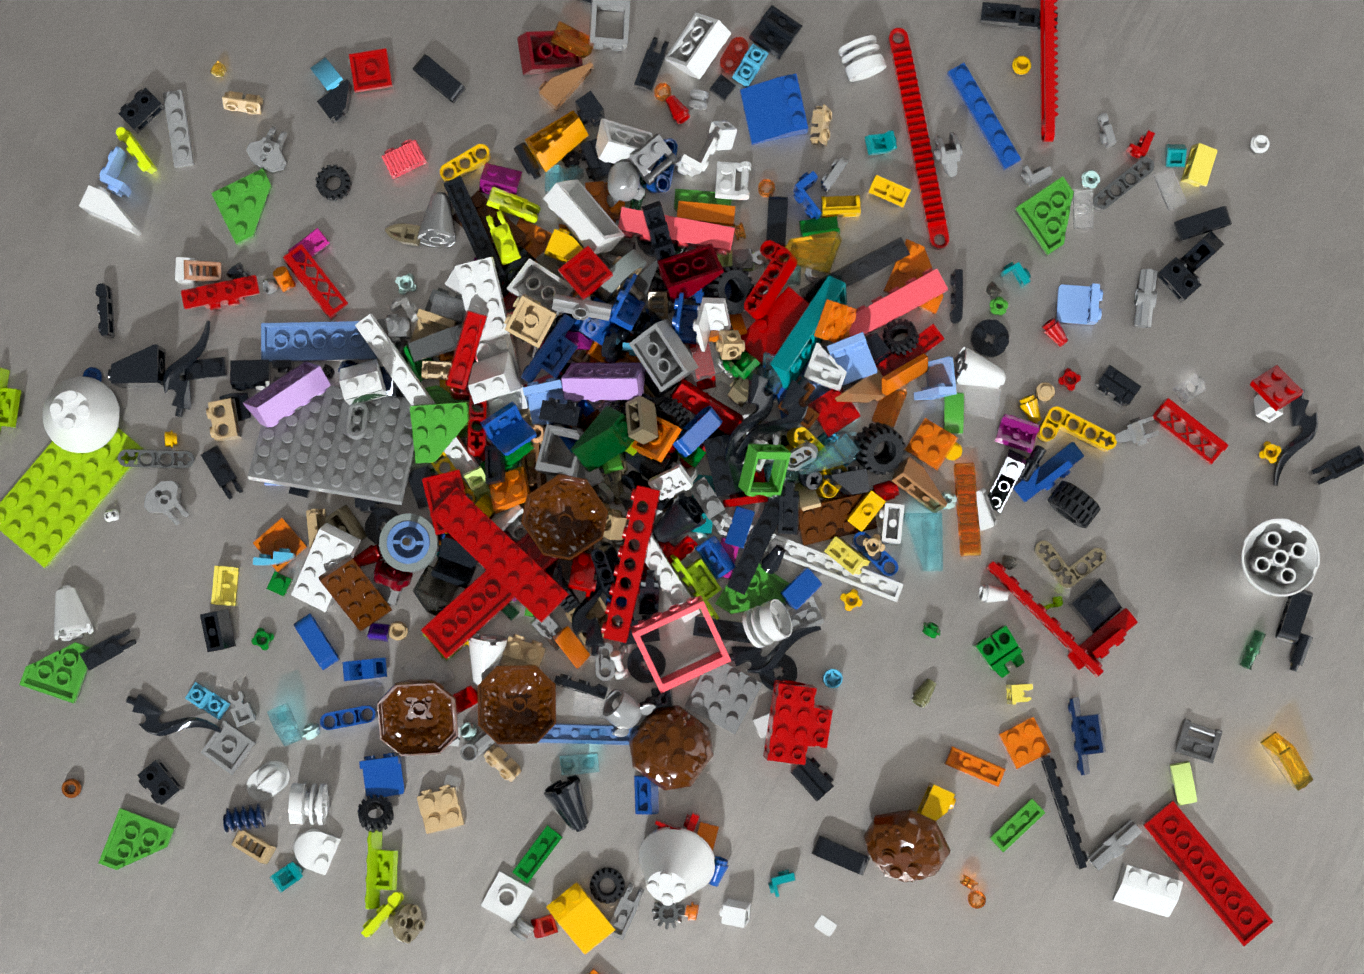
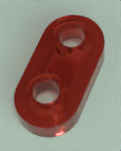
M735 37L731 40L720 59L722 71L733 73L737 70L748 51L746 39ZM740 45L742 50L737 51L735 47ZM730 61L733 63V65L731 67L726 66V62Z

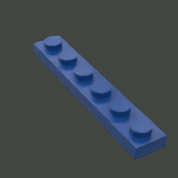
M965 63L948 71L949 78L1002 168L1006 170L1020 162L1022 159Z

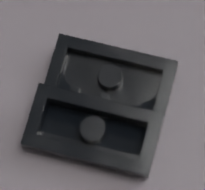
M771 5L750 34L749 39L780 59L803 26Z

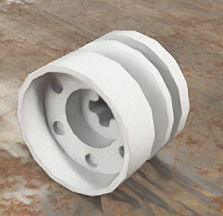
M874 35L854 39L838 50L839 55L844 56L842 63H851L845 68L849 81L855 82L869 78L886 68L887 65L883 55L874 54L880 48L878 44H875L877 39Z
M777 599L765 602L761 606L750 608L743 613L745 633L750 642L757 648H762L772 644L774 641L785 639L792 633L790 615L783 603Z
M292 783L288 808L290 824H304L306 817L309 816L311 825L315 824L316 819L318 825H325L329 811L327 784H320L319 792L317 784H313L310 792H308L306 783Z

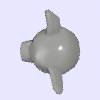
M631 162L617 163L609 170L607 182L609 195L606 200L609 207H613L619 200L626 202L635 199L639 201L645 194V189L640 185L641 175Z
M614 689L606 697L603 716L616 727L612 733L614 736L625 737L628 735L629 729L639 722L641 716L649 715L656 706L651 703L641 706L634 697L624 690ZM622 696L620 703L614 710L611 706L613 701L617 697Z

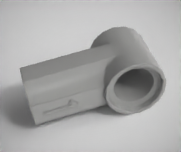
M482 731L467 744L463 745L460 755L466 761H473L492 746L495 741L485 731ZM467 747H472L475 751L472 758H467L464 755V750Z

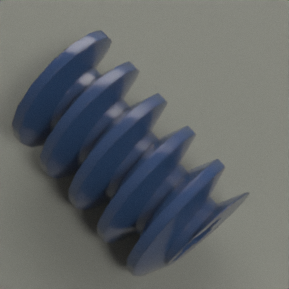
M260 803L257 804L255 810L252 804L249 805L248 811H246L245 806L241 807V812L238 811L237 807H234L233 813L230 812L229 808H226V813L223 815V826L226 833L230 829L232 832H235L237 827L240 831H243L245 826L248 830L252 829L253 825L255 828H259L260 824L266 827L265 812L261 808Z

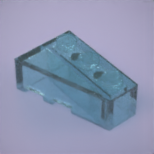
M904 513L903 520L921 572L943 571L942 513Z

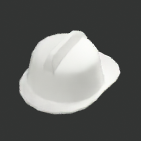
M270 761L261 766L248 778L246 785L249 796L257 801H267L284 789L290 779L287 766L279 761Z

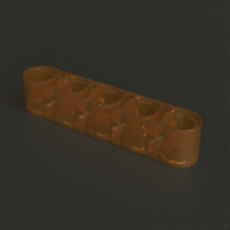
M974 462L954 463L961 557L981 556Z

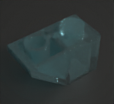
M554 165L545 172L546 195L557 182L575 179L580 181L584 177V169L576 165L569 166V168H561V166Z
M288 703L267 711L272 726L285 747L303 739Z
M598 752L559 756L561 775L600 772Z

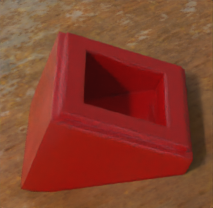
M552 914L531 919V925L535 928L533 931L535 938H543L558 932Z

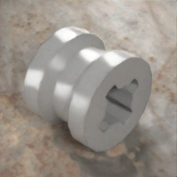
M691 90L690 95L692 98L688 106L700 110L707 109L706 99L709 98V93L703 90Z
M519 917L516 926L512 927L510 931L521 940L526 941L528 934L533 932L535 928L529 922Z

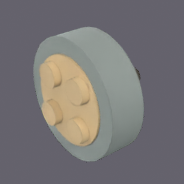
M635 250L630 251L624 257H617L612 263L613 267L610 269L613 277L596 289L595 292L606 303L612 301L618 296L621 289L624 290L623 286L627 278L631 279L633 274L638 276L647 262ZM633 284L630 292L640 301L645 295Z

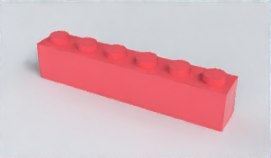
M622 207L618 227L625 234L624 237L632 238V236L640 237L642 241L651 242L643 211ZM664 215L671 240L678 247L686 249L689 246L699 248L712 243L716 254L726 255V253H731L735 228Z
M930 268L922 273L923 276L916 279L914 277L906 281V286L901 289L895 287L888 292L890 295L884 298L879 296L871 301L873 304L865 307L863 305L857 308L856 319L851 325L849 337L861 332L866 336L948 291L938 269L933 270V268Z

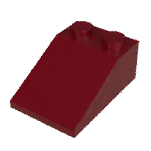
M578 30L525 32L517 37L523 75L544 74L583 66Z
M712 243L657 261L662 281L672 303L675 302V298H679L680 292L684 293V299L689 298L724 272Z

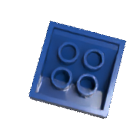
M796 73L740 89L752 145L807 134L808 124Z

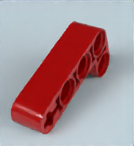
M771 240L763 242L760 247L761 254L770 263L744 303L745 311L757 320L766 315L797 266V258L787 248Z
M468 379L465 390L458 393L454 391V387L450 386L449 393L453 399L468 400L470 421L467 426V451L470 455L476 457L484 452L486 433L483 427L481 430L476 431L472 428V425H481L480 422L486 419L487 400L474 404L468 387ZM479 405L482 411L475 412L472 407ZM475 438H478V449H475L474 446Z

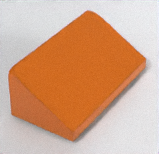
M568 625L552 637L577 669L589 658L590 653Z

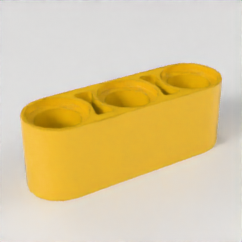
M478 144L442 165L440 168L442 180L446 183L458 176L463 178L485 165V163H488L491 159L489 148L484 144ZM481 150L487 152L484 158L477 157V153ZM469 160L470 165L467 168H463L460 166L462 161ZM447 170L454 171L453 176L449 178L445 177L444 173Z

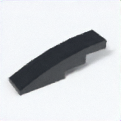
M982 3L981 22L1040 31V11L1037 8H1025L1015 4Z
M657 201L642 206L656 261L675 256L673 242L661 202Z

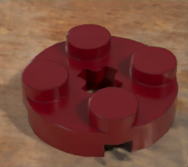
M385 560L376 563L373 572V580L376 583L388 586L394 591H401L402 588L410 585L413 573L397 570L388 563H384Z

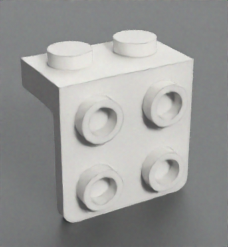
M713 137L705 143L697 160L685 154L680 156L674 166L677 168L676 171L682 175L688 174L691 177L700 174L701 171L704 172L709 164V161H707L709 155H713L718 146L715 144L717 139Z

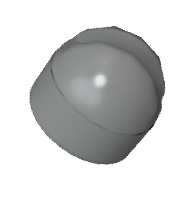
M273 278L264 279L262 282L264 292L266 294L276 292L278 290L277 281Z

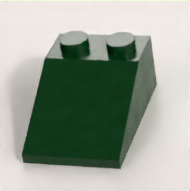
M606 405L570 450L584 468L591 472L626 451L634 442V439L628 437L627 419L625 416Z

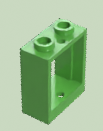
M749 444L738 487L747 496L751 497L756 495H764L766 497L781 495L791 452L783 445ZM758 459H774L769 483L753 482Z

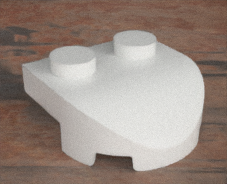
M312 828L297 836L294 841L293 852L297 861L303 867L326 875L341 839L322 832L320 829Z

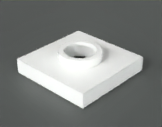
M499 871L480 906L515 924L534 889ZM504 891L511 892L514 896L512 904L503 905L500 902V894Z

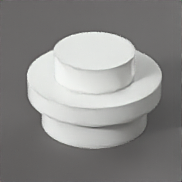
M1262 134L1255 135L1250 141V147L1256 153H1264L1270 145L1269 139Z

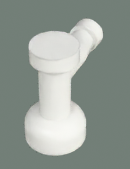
M624 645L620 646L619 650L610 653V658L614 661L616 667L614 676L617 680H624L630 675L628 668L623 666L622 658L627 651V647Z

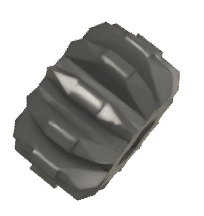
M656 901L655 906L659 909H652V913L658 914L653 917V920L661 919L658 922L659 927L665 922V929L669 928V923L672 924L673 928H676L674 921L676 920L681 924L682 920L678 916H685V912L678 911L683 909L684 905L676 906L677 902L666 906ZM670 908L673 909V910H672V913H674V914H673L672 916H671V915H668L667 917L664 916V915H665V911H663L664 909H666V910H669Z

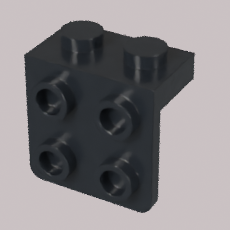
M445 535L431 576L466 589L474 575L478 561L452 536Z

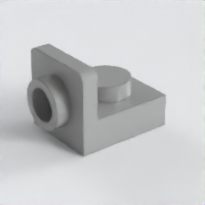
M1026 165L1022 169L1023 173H1021L1024 182L1028 183L1031 187L1051 177L1053 171L1050 166L1046 168L1042 166L1034 170V174H1032L1029 166Z

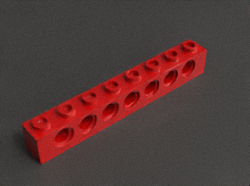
M637 485V488L632 490L630 500H634L633 506L628 508L626 519H629L628 527L624 526L622 534L625 542L624 546L620 545L618 557H621L619 565L616 564L614 576H617L615 584L612 583L609 595H613L612 601L607 603L605 614H608L607 622L603 621L601 629L605 639L623 643L628 642L661 490ZM640 501H645L648 504L646 512H641L638 509ZM636 520H641L644 523L642 531L635 530L634 522ZM632 539L639 541V549L633 550L630 548L629 543ZM632 558L635 561L636 565L633 569L626 567V559ZM624 577L631 580V586L628 588L623 587L621 584V579ZM619 596L627 599L626 606L621 607L617 604ZM615 615L622 617V625L618 626L613 623Z

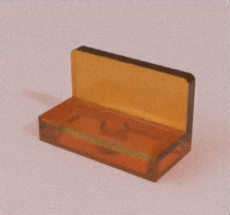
M561 21L557 23L551 42L581 58L589 56L593 50V47L588 45V35Z
M895 390L879 400L871 421L874 423H884L893 429L907 391Z

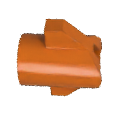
M280 266L273 271V276L282 292L296 286L285 266Z

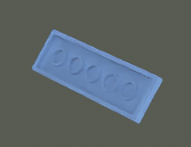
M360 321L261 323V360L269 359L270 362L272 360H375L377 356L355 326Z

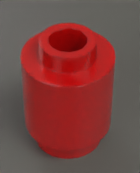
M888 480L872 485V491L885 501L895 499V496L899 495L898 486L893 481Z

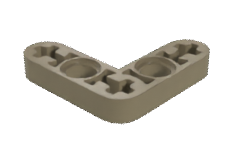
M1039 541L1034 546L1036 556L1062 588L1073 587L1106 560V553L1103 549L1093 548L1068 567L1048 541ZM1039 545H1046L1048 547L1046 549V552L1049 555L1053 553L1054 556L1049 557L1047 561H1045L1044 558L1047 557V555L1044 552L1039 553V550L1041 549ZM1094 552H1095V553H1099V552H1100V553H1101V556H1100V559H1101V560H1100V561H1099V560H1094V561L1091 563V564L1094 565V566L1091 567L1090 563H1089L1087 560H1085V558L1087 557L1088 560H1090V559H1092V558L1094 557V554H1093ZM1052 559H1057L1060 562V567L1057 570H1053L1050 567ZM1079 563H1084L1087 566V570L1083 574L1077 571ZM1065 568L1066 571H1064L1063 574L1065 576L1071 577V579L1069 580L1070 584H1064L1062 582L1064 580V577L1061 574H1059L1057 577L1056 573L1062 571V569Z

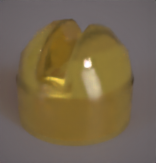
M217 61L211 68L210 73L218 78L224 77L222 72L226 73V66Z

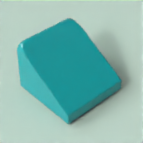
M1166 144V167H1185L1187 148L1184 144Z

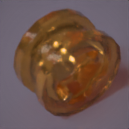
M665 83L658 84L654 90L655 98L658 101L665 102L671 96L670 86ZM665 88L668 94L662 97L659 96L660 92L658 90Z
M770 179L762 180L758 186L759 194L765 198L772 196L775 192L773 181ZM765 184H769L768 187H772L769 193H764L765 190L762 191L761 189Z
M740 222L739 225L734 224L736 240L739 241L740 238L746 239L743 223Z
M964 874V879L960 880L959 883L975 891L974 887L979 883Z
M974 890L968 895V903L973 908L979 909L985 905L986 897L982 892ZM976 894L978 897L979 895H981L982 897L980 899L981 903L978 905L976 902L974 904L972 903V901L974 900L973 896Z

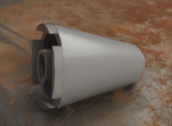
M437 192L431 196L417 237L422 244L431 247H440V244H446V247H450L456 242L451 201L446 193Z

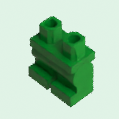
M1002 625L990 633V637L986 636L973 645L990 670L995 671L1001 678L1010 673L1005 665L1010 660L1015 668L1025 663L1021 655L1023 651L1006 625Z

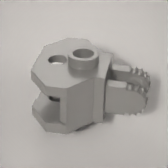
M274 126L270 128L266 137H263L260 141L249 143L246 149L251 161L255 165L271 173L284 170L287 164L282 154V146L287 137V132L283 131L275 143L272 141L277 129Z
M950 132V143L944 144L942 137L935 135V159L943 165L944 171L948 176L954 177L958 171L957 162L961 161L960 155H963L958 137L954 132Z
M398 314L387 315V318L377 320L392 343L400 342L401 339L412 338L409 318L398 317Z
M1153 416L1145 419L1137 417L1129 420L1131 424L1127 425L1128 429L1117 433L1115 440L1118 443L1132 440L1133 443H1138V446L1148 443L1149 438L1159 435L1158 431L1146 434L1143 428V424L1154 421Z
M161 481L146 494L144 507L150 513H163L176 525L180 521L172 511L177 508L183 516L187 517L189 515L181 505L182 487L177 482Z

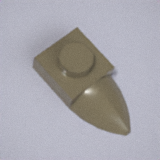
M399 223L385 229V232L391 238L402 244L419 246L420 239L417 238L420 229L418 225Z

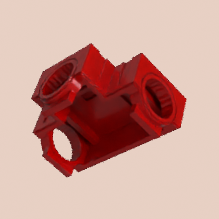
M789 680L774 681L763 757L767 761L805 765L808 746L827 748L833 710L829 706L815 704L814 698L817 691L815 686Z

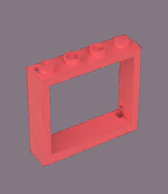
M701 595L694 598L690 597L687 599V602L680 605L675 604L669 610L663 613H655L650 619L646 621L640 620L638 624L630 627L660 693L731 661ZM701 609L720 651L660 678L642 641L641 635Z

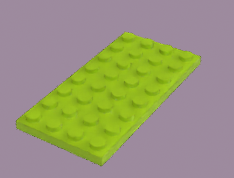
M119 427L106 445L89 453L70 452L62 449L52 441L0 502V531L41 566L47 568L132 468L120 465L118 454L124 449L144 448ZM126 452L124 456H121V459L125 460V463H128L129 460H135V464L139 453L134 452L135 456H129Z

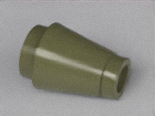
M927 678L912 694L911 701L917 706L924 708L929 704L937 684Z

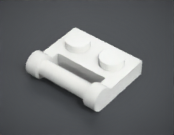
M717 161L715 198L748 200L750 198L748 182L751 163L747 161L741 163ZM736 172H741V189L739 191H735Z

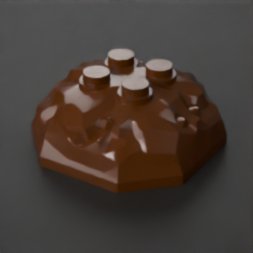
M559 474L527 495L521 523L543 555L572 560L603 539L608 510L587 479Z
M536 665L496 666L477 686L478 726L497 744H537L556 724V684Z
M410 679L396 682L377 702L380 740L400 756L441 754L458 736L456 698L446 691L442 684L435 680Z
M679 705L657 708L644 718L629 739L633 768L664 791L692 786L714 755L710 728Z
M911 809L875 815L864 834L868 854L878 869L883 872L884 876L906 883L936 875L951 851L937 822Z

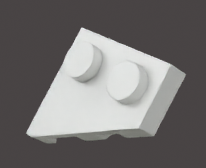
M816 343L804 377L809 381L840 391L847 372L835 362V359L819 343Z

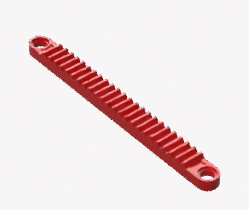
M1040 0L1042 142L1054 141L1055 117L1059 115L1055 111L1058 108V105L1055 104L1058 100V97L1055 96L1058 93V90L1055 89L1058 85V82L1055 81L1058 78V75L1055 74L1058 67L1054 66L1058 62L1054 58L1058 55V52L1054 51L1058 47L1054 43L1058 40V37L1054 36L1058 32L1054 28L1058 24L1054 20L1058 17V14L1054 13L1058 9L1054 5L1058 0Z
M895 28L890 32L888 41L930 245L936 250H941L948 245L949 234L933 153L931 151L930 138L928 136L927 123L922 107L918 79L913 63L912 50L907 32L902 28ZM894 34H901L903 41L900 43L893 40ZM936 235L944 237L945 242L942 245L935 243L934 237Z

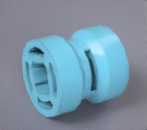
M829 669L824 672L822 680L825 686L837 688L841 685L843 677L840 671Z

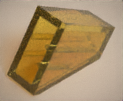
M831 231L789 239L785 248L797 258V266L830 274L842 238L838 232Z
M1276 731L1260 742L1286 781L1297 791L1305 788L1313 781L1294 745Z

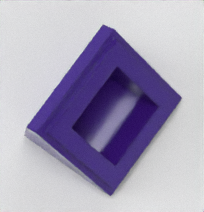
M371 624L367 634L368 639L388 642L390 625Z

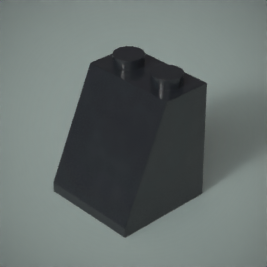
M153 344L112 363L111 369L108 370L109 381L119 388L163 387V377L166 371V349L158 344Z

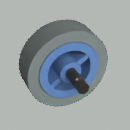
M407 513L395 516L386 523L380 534L379 547L383 558L390 566L404 572H416L426 568L435 559L439 549V538L435 534L434 526L427 519L416 514Z

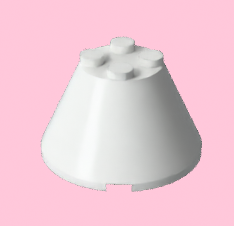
M73 377L59 383L49 393L43 407V424L50 439L62 449L75 453H89L102 448L112 439L119 426L120 407L116 396L104 383L90 377Z
M1271 519L1260 523L1247 535L1241 550V563L1247 579L1255 588L1268 595L1283 597L1299 593L1309 586L1314 579L1317 568H1319L1320 553L1315 538L1303 525L1289 519Z
M660 828L651 832L641 844L639 863L647 883V890L654 898L666 906L677 903L705 887L715 872V857L712 849L703 838L687 829Z

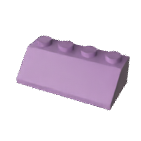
M305 361L243 402V404L261 425L273 427L284 416L292 415L299 406L307 405L314 396L326 392V388L331 385L320 366Z
M571 363L561 378L564 400H571L573 402L580 400H589L591 402L608 400L610 402L618 400L630 401L638 396H642L646 369L642 363Z

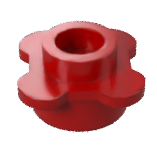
M1066 368L1063 376L1058 379V383L1066 386L1069 391H1073L1077 382L1081 380V376L1070 368Z

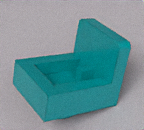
M893 130L883 134L864 137L868 155L888 154L897 149V140Z
M1011 262L1003 267L1004 271H1002L1001 276L1004 277L1012 272L1021 288L1031 282L1029 271L1026 268L1023 269L1020 262L1016 264Z
M292 861L270 876V879L281 893L303 878V871L297 863L295 864Z
M789 869L778 871V875L771 876V882H768L770 893H775V896L779 897L777 885L795 881L794 872H789Z

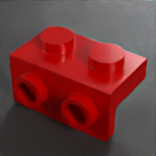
M582 552L573 558L568 584L570 589L585 591L586 597L590 596L591 591H595L597 580H594V574H597L591 559V554Z

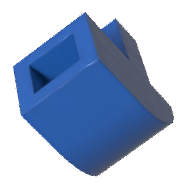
M386 658L342 662L344 681L387 677Z

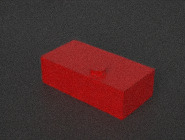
M788 286L773 302L766 315L756 320L747 329V334L741 335V339L745 342L744 351L760 362L759 365L769 371L772 367L770 365L771 361L809 306V303Z

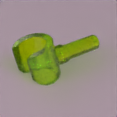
M1062 596L1052 597L1053 603L1047 604L1044 607L1047 610L1061 607L1063 605Z

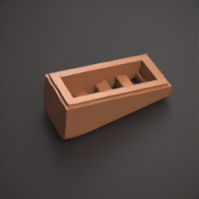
M184 260V280L210 283L221 282V262ZM189 265H192V275H189ZM196 266H199V276H196ZM203 267H205V276H203ZM209 268H211L212 277H209Z

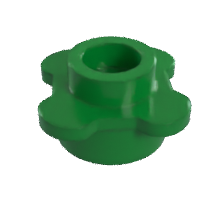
M933 622L923 623L924 628L922 632L925 635L934 639L937 635L940 636L941 630H939L938 625Z
M258 628L251 642L253 645L260 646L262 650H268L270 642L274 640V634L267 633L264 628Z

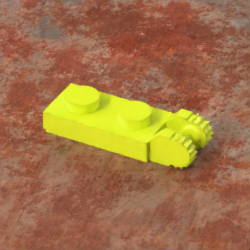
M124 127L116 129L115 134L118 136L117 138L128 145L126 149L132 157L135 156L138 159L137 165L143 172L147 171L150 174L157 171L156 166L133 134Z
M495 187L491 188L486 204L523 218L530 223L537 222L538 215L536 214H539L541 210L539 205Z
M500 210L497 212V216L502 225L495 227L494 220L490 215L486 216L501 262L503 265L520 259L521 256L511 229Z
M393 892L388 897V904L381 905L376 911L378 915L373 920L370 918L362 926L364 930L361 934L364 937H371L388 919L389 915L397 909L404 900L403 893Z

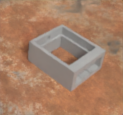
M591 0L588 46H593V49L598 50L604 49V47L611 48L613 51H623V49H626L629 33L630 0ZM597 9L624 12L622 39L595 37Z
M553 423V425L547 424L535 469L539 473L551 476L561 474L577 477L580 461L576 456H574L571 468L549 464L547 460L554 435L578 440L584 433L583 430L577 427H572L571 429L564 428V425Z

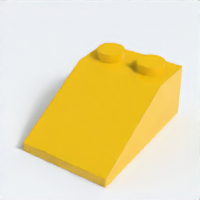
M559 228V230L554 229L544 255L566 264L583 248L573 236L569 235V231Z
M929 782L917 812L937 821L948 812V809L952 810L956 802L955 794Z
M577 882L546 906L555 920L585 955L615 931V928L586 890Z

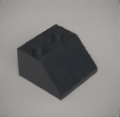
M1101 578L1093 581L1068 603L1092 633L1097 631L1122 609L1114 593Z

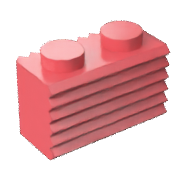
M411 139L406 140L401 144V147L396 149L390 148L384 152L385 155L381 156L393 180L427 163L416 139L413 141Z

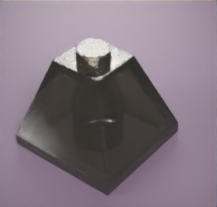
M428 565L414 587L413 593L426 612L437 616L455 599L460 586L431 576L433 567Z

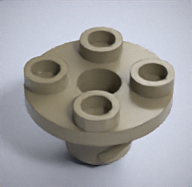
M406 903L399 909H396V911H393L388 917V926L393 929L395 938L403 943H411L425 927L422 912L416 904Z

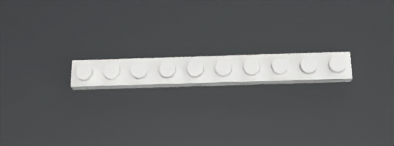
M369 314L355 325L409 403L411 405L435 404L373 314ZM457 435L444 452L457 470L460 469L462 478L467 483L463 474L479 467V464L468 453L467 447Z
M722 519L720 524L722 530L717 533L727 537L730 525ZM750 526L745 544L748 543L755 526ZM773 534L765 552L769 553L776 545H780L786 550L783 559L897 602L904 585L863 568L860 569L862 571L861 574L852 575L829 555Z

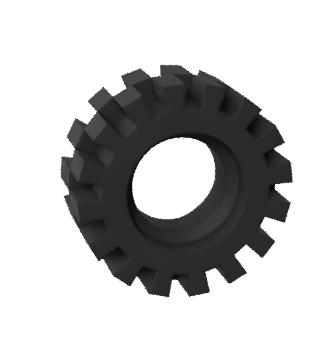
M334 164L333 166L327 165V168H321L322 171L317 173L318 177L315 179L319 193L327 200H342V197L347 196V192L351 190L350 185H352L349 174L341 166L338 167ZM331 176H337L341 180L339 188L335 190L329 189L326 185L328 178Z
M898 319V322L893 320L892 325L888 323L887 328L883 330L882 337L891 354L894 355L896 352V355L900 356L902 352L903 355H907L906 351L911 353V348L916 349V344L919 343V335L911 321L908 322V319H904V321ZM901 333L908 334L905 339L894 341L897 335Z
M666 397L655 407L656 416L683 429L690 421L689 413L685 412L687 409L683 408L682 403H678L677 399L673 400L672 397Z
M562 577V588L569 595L560 605L568 613L579 606L580 602L573 590L568 588V583Z
M373 794V798H370L369 795L367 796V801L363 799L361 801L362 804L358 805L359 822L362 828L365 827L366 831H369L371 828L373 833H375V829H378V832H382L381 828L386 830L388 828L387 824L389 826L392 824L394 819L393 807L387 797L383 799V795H379V798H377V795ZM381 809L383 811V814L378 818L368 816L371 810Z
M610 867L602 868L593 874L590 881V891L594 899L600 903H614L616 900H619L624 892L625 882L618 870ZM604 878H610L615 883V888L610 893H604L600 889V882Z

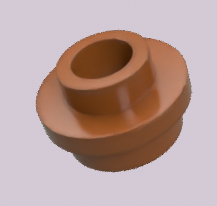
M67 779L62 784V793L68 798H75L81 793V783L76 779ZM71 784L75 786L73 792L69 790Z

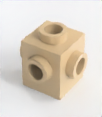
M720 330L719 338L716 341V351L720 353L721 359L740 360L741 353L745 350V342L741 339L739 331Z

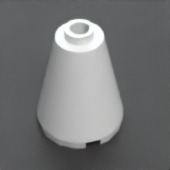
M962 347L958 351L954 359L957 361L954 367L956 384L998 388L1004 384L1006 375L1003 369L970 348Z
M69 585L60 587L55 595V640H58V637H60L62 641H72L84 638V633L92 634L94 631L93 626L75 588H71Z
M476 633L468 640L473 682L477 683V686L496 666H499L507 644V639L504 636L491 633L479 636L480 633Z

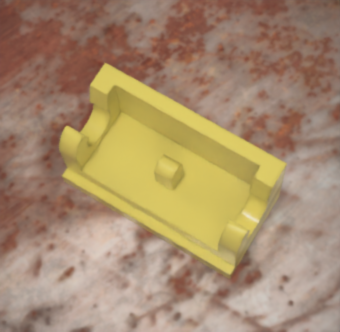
M1201 143L1192 145L1181 182L1196 187L1200 185L1207 186L1218 150Z
M835 536L824 551L852 575L861 574L862 571L860 569L863 566H868L871 562L843 538Z
M214 566L211 604L236 606L239 568Z
M1033 684L1006 685L1007 704L1015 705L1016 702L1030 701L1031 697H1023L1025 695L1023 691L1032 690Z

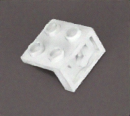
M702 298L701 305L697 307L698 317L694 320L693 329L697 332L696 342L700 345L701 352L706 350L711 330H730L731 323L725 298Z
M679 464L650 478L648 484L651 488L661 490L660 500L667 497L670 499L682 490L687 491L693 486V481L698 476L697 473L700 466L698 464L695 468L692 466L684 470L682 465Z

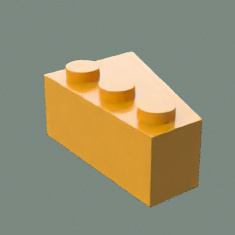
M572 110L529 136L525 141L535 159L544 171L547 172L588 136V133L579 116Z

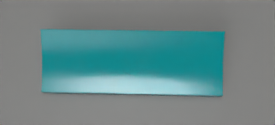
M830 275L770 363L779 376L782 387L787 390L791 381L797 380L811 359L816 343L821 344L823 339L815 337L814 334L826 300L844 305L847 304L846 283Z

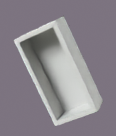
M578 179L557 182L543 198L548 203V207L559 216L560 221L569 228L573 237L580 241L583 248L589 246L595 254L612 251L625 236Z
M328 523L324 524L316 535L291 595L326 612L333 605L335 599L323 586L318 577L351 555L353 558L361 540Z

